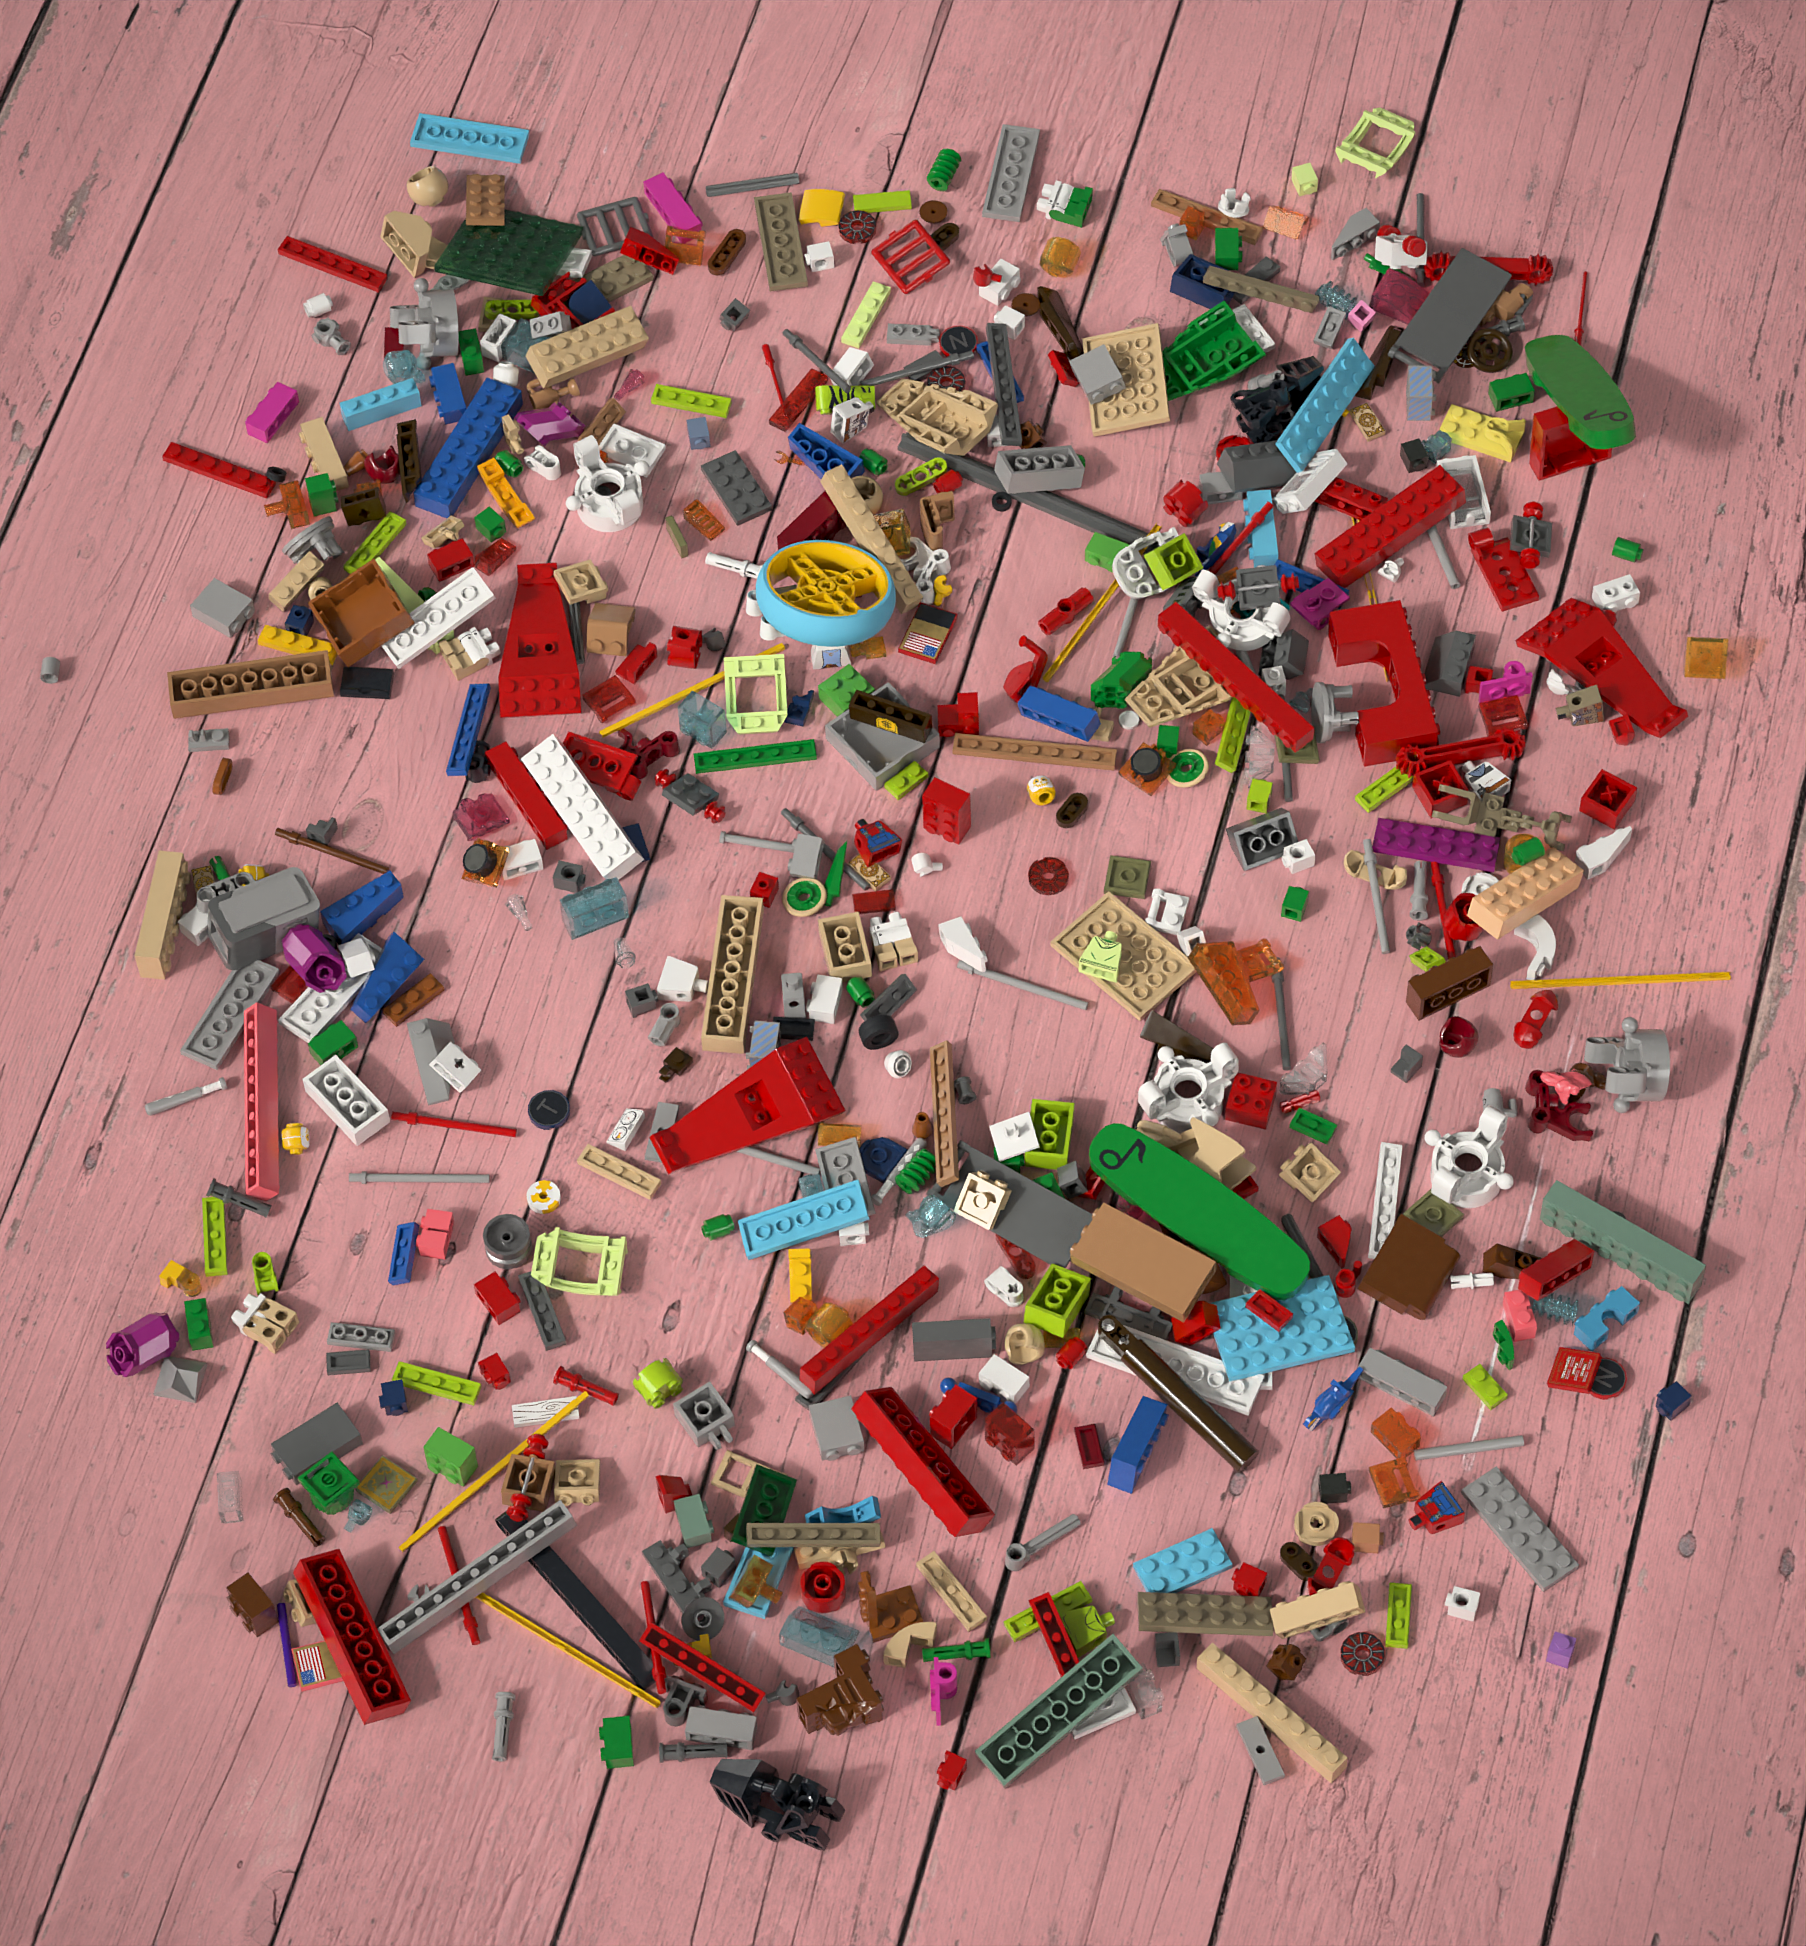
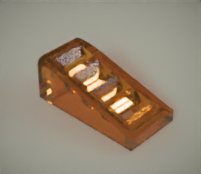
M698 499L683 509L684 519L710 541L725 530V527ZM714 525L715 528H713V529L709 532L708 529H710V528Z

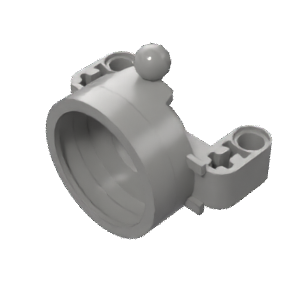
M418 278L415 280L413 287L418 294L419 305L391 306L390 327L399 329L400 344H420V356L416 359V365L418 368L425 370L431 365L430 357L457 355L458 314L453 289L428 290V281L424 278Z
M1627 1017L1622 1022L1625 1040L1617 1037H1589L1586 1039L1584 1060L1586 1062L1614 1065V1067L1607 1069L1605 1090L1618 1094V1098L1613 1103L1614 1109L1618 1113H1626L1629 1110V1101H1662L1667 1093L1669 1084L1670 1054L1664 1031L1661 1029H1638V1021L1633 1017Z

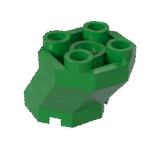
M1125 651L1120 653L1119 658L1113 657L1112 665L1091 684V701L1095 703V707L1118 709L1127 707L1125 698L1142 681H1145L1152 672V658H1144V654L1141 652Z

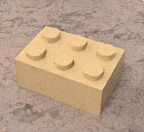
M859 912L818 919L819 936L829 976L842 978V982H847L853 977H872L871 961Z

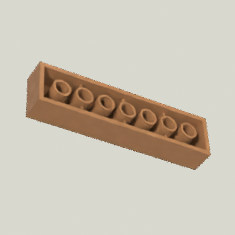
M328 650L167 672L170 706L174 719L334 697Z

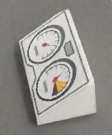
M626 1108L608 1138L607 1144L626 1151L645 1119L644 1111Z

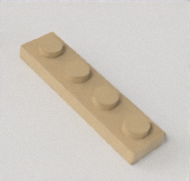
M587 1144L577 1159V1164L651 1200L661 1185V1179L590 1144Z
M935 1551L916 1563L919 1571L968 1632L987 1620L984 1612Z

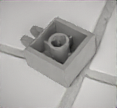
M710 1381L673 1403L675 1417L697 1447L710 1441L714 1448L719 1450L722 1448L720 1441L717 1439V1436L720 1434L728 1443L733 1441L728 1429L735 1426L734 1415Z

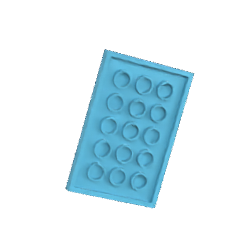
M1329 1275L1307 1280L1301 1290L1290 1299L1275 1300L1293 1313V1319L1280 1332L1245 1307L1246 1302L1256 1292L1211 1303L1217 1305L1221 1329L1214 1332L1213 1335L1229 1382L1355 1352V1345Z

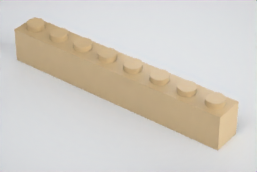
M841 464L825 472L820 482L861 549L881 561L890 573L896 592L895 605L899 612L903 614L917 607L923 598L922 594L843 465Z
M1211 1643L1197 1657V1669L1250 1715L1253 1717L1257 1716L1264 1727L1331 1784L1347 1768L1348 1757L1214 1643Z

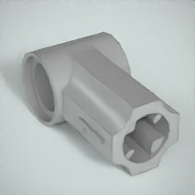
M666 1003L661 1007L660 1016L648 1036V1039L653 1044L659 1047L665 1046L674 1028L680 1024L681 1020L677 1005ZM669 1014H674L671 1018L666 1017Z

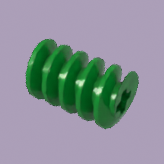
M946 148L940 150L927 175L928 184L937 191H946L957 171L956 169L959 167V162L962 161L961 156L953 149Z
M926 1149L919 1150L916 1156L912 1157L911 1161L900 1171V1174L895 1177L896 1184L907 1194H912V1190L918 1192L920 1190L918 1184L923 1186L925 1184L924 1179H930L929 1173L934 1174L936 1172L934 1168L936 1167L935 1155Z

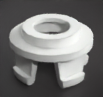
M1235 188L1226 189L1225 195H1221L1218 209L1229 217L1238 218L1246 216L1249 213V201H1251L1249 194L1245 192L1240 201L1235 199Z

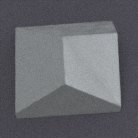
M171 1356L164 1358L153 1393L154 1396L196 1403L207 1363Z

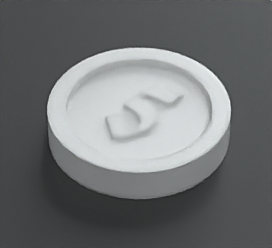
M1124 711L1119 716V724L1124 729H1134L1139 724V716L1134 711Z

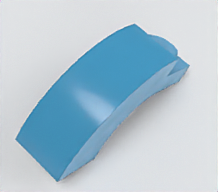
M870 1496L845 1508L830 1509L821 1506L805 1514L806 1523H871L881 1518L878 1497Z

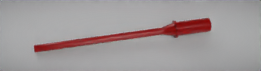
M1586 271L1583 273L1578 326L1574 330V341L1579 345H1582L1584 333L1582 318L1587 282Z
M769 344L762 345V350L766 360L765 364L771 370L786 424L790 425L774 370L775 360L772 357Z

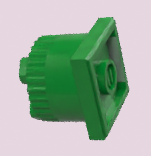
M333 1451L298 1477V1481L309 1492L315 1508L323 1513L325 1512L327 1515H335L345 1510L353 1501L354 1488L360 1485L357 1477Z

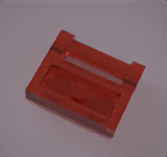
M616 675L582 694L583 700L601 723L606 722L607 718L625 707H631L636 704L634 696ZM621 696L625 698L605 711L601 709Z
M1518 695L1479 703L1478 708L1487 736L1494 735L1497 729L1501 730L1504 726L1507 729L1513 726V730L1518 728L1521 730L1528 729L1527 719ZM1514 717L1518 718L1517 721L1498 724L1494 726L1492 724V722L1505 720Z

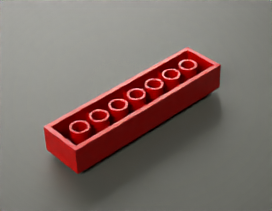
M1438 465L1315 552L1316 566L1336 585L1343 588L1348 587L1466 503L1465 489L1441 465Z
M892 1387L864 1391L851 1410L855 1413L856 1418L868 1429L869 1434L880 1444L882 1450L893 1460L896 1468L905 1475L909 1484L918 1491L922 1500L934 1511V1515L947 1527V1531L954 1537L981 1533L995 1516V1513Z
M340 1549L300 1559L293 1574L364 1725L403 1714L409 1706L411 1699Z

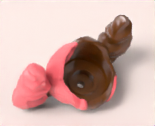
M1575 1063L1569 1072L1556 1073L1555 1071L1543 1072L1540 1077L1547 1085L1555 1087L1558 1099L1565 1105L1577 1102L1583 1096L1587 1087L1596 1086L1601 1090H1605L1606 1077L1600 1072H1595L1589 1065L1584 1063Z

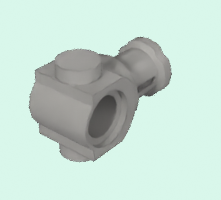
M328 317L317 322L314 327V333L311 335L317 344L320 343L324 347H333L338 355H344L351 347V343L341 337L340 327L335 320H331Z

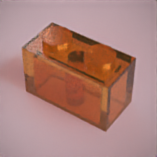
M1392 1407L1371 1424V1433L1399 1462L1403 1461L1420 1447L1421 1435L1418 1430L1410 1427L1406 1423L1404 1416L1400 1412H1395Z

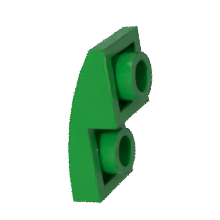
M1500 1320L1495 1323L1493 1331L1494 1340L1499 1344L1497 1358L1502 1365L1505 1364L1507 1369L1511 1370L1514 1363V1346L1504 1321Z

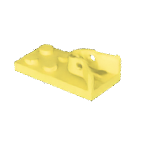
M1451 404L1437 433V438L1511 462L1525 433L1526 420L1492 418Z

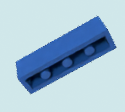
M1029 686L1017 703L1022 716L1087 742L1101 725L1098 713L1094 709L1083 707L1075 701L1063 699L1060 695L1050 694L1042 688Z

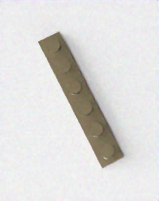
M1209 266L1203 277V283L1299 309L1304 312L1312 313L1319 303V296L1213 266Z
M747 1523L746 1525L747 1547H880L881 1544L880 1523Z

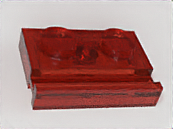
M291 965L271 985L273 992H277L279 996L291 1004L308 988L304 979Z

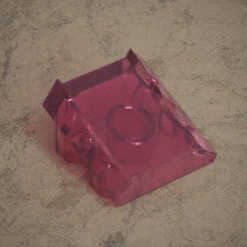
M492 793L480 794L475 801L470 798L462 799L459 808L453 810V819L466 835L467 841H472L510 823V819Z

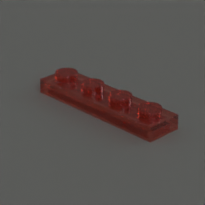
M811 368L770 417L769 425L786 432L816 396L815 387L824 386L828 382V376Z

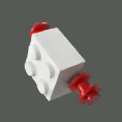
M1388 224L1383 225L1379 228L1376 236L1375 259L1382 262V265H1389L1391 269H1401V266L1419 268V265H1426L1427 241L1414 235H1401L1398 228Z

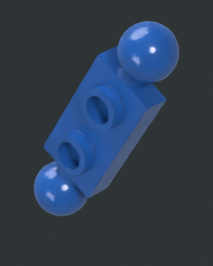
M945 1378L940 1383V1389L945 1394L948 1389L951 1390L955 1384L957 1385V1382L953 1378ZM962 1382L959 1383V1387L977 1398V1407L982 1411L995 1414L1000 1411L1001 1415L1005 1418H1013L1017 1414V1406L1014 1402L1005 1401L1002 1403L1000 1402V1397Z

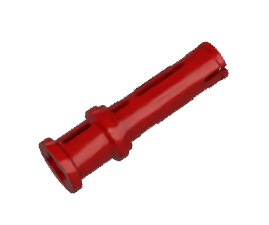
M563 1366L558 1368L553 1379V1384L555 1385L561 1384L566 1386L572 1392L578 1390L583 1393L586 1391L589 1396L612 1406L616 1404L619 1393L585 1380L580 1373L574 1374L569 1372ZM589 1388H592V1389H595V1390H597V1391H599V1392L604 1393V1396L601 1395V1394H599V1393H596V1392L590 1390Z

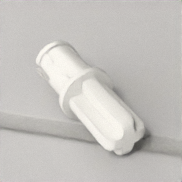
M1470 1272L1469 1275H1450L1451 1282H1454L1451 1283V1289L1468 1287L1473 1289V1287L1494 1285L1493 1273L1472 1274Z

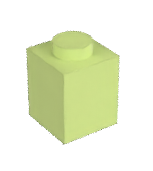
M1311 163L1292 167L1291 180L1298 195H1310L1317 192L1318 178Z

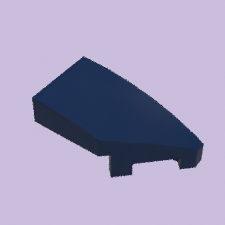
M814 690L808 691L807 695L801 697L798 695L792 697V703L788 706L787 717L784 723L804 726L814 697Z

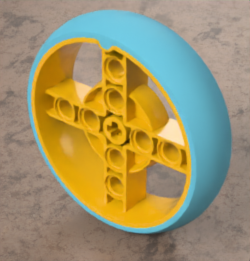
M809 540L785 546L766 560L756 581L757 603L761 613L770 625L787 637L817 646H847L873 637L887 624L896 603L893 579L881 561L863 549L837 541ZM789 576L797 583L796 589L778 594L773 588L776 583ZM873 592L878 601L872 606L861 609L854 602L855 597Z

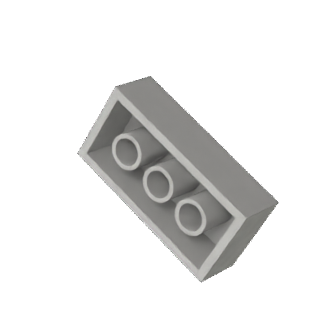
M1071 445L998 451L994 469L1008 494L1081 488L1085 470Z

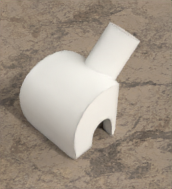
M1398 558L1395 561H1385L1384 567L1379 569L1378 574L1395 583L1401 574L1400 567L1404 564V560Z
M918 853L911 859L914 871L920 873V877L932 871H942V863L931 862L930 856L926 853Z

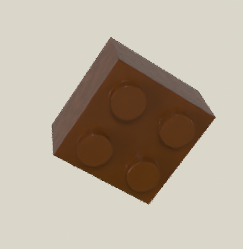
M249 1572L226 1587L229 1595L226 1597L230 1603L229 1607L236 1617L240 1615L243 1619L242 1624L249 1633L253 1632L256 1637H259L279 1623L273 1602Z

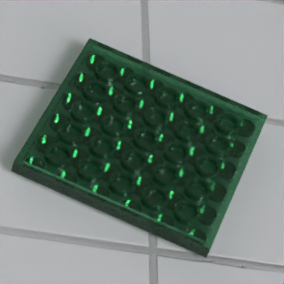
M506 209L504 226L466 225L465 218L434 265V272L544 296L582 236L583 227Z

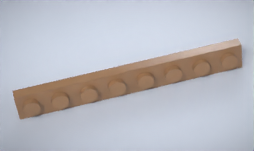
M955 733L953 744L954 755L1112 771L1115 770L1117 749Z
M948 1040L930 1047L936 1181L941 1187L959 1180L952 1044Z

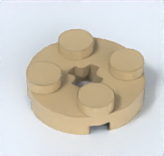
M1307 1503L1296 1513L1294 1529L1302 1543L1321 1546L1328 1544L1336 1536L1339 1519L1336 1512L1328 1508L1329 1506L1325 1503ZM1314 1520H1318L1320 1524H1323L1322 1526H1319V1528H1314V1526H1311V1524L1314 1523Z

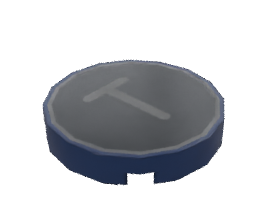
M544 1090L531 1098L528 1104V1115L531 1123L537 1128L543 1130L559 1128L569 1118L570 1105L562 1093L554 1090Z

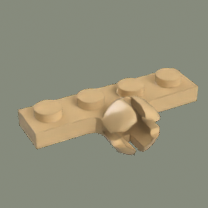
M880 1530V1547L794 1548V1553L800 1570L810 1568L816 1562L824 1561L836 1565L845 1576L843 1568L847 1567L849 1574H852L857 1569L858 1555L885 1548V1542Z

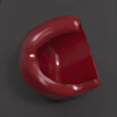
M391 445L384 454L376 459L373 453L369 454L364 460V468L373 481L380 484L392 483L400 476L399 456Z
M1452 1016L1446 1021L1440 1031L1439 1046L1445 1054L1455 1058H1463L1469 1055L1476 1047L1479 1038L1478 1031L1470 1021L1459 1016Z

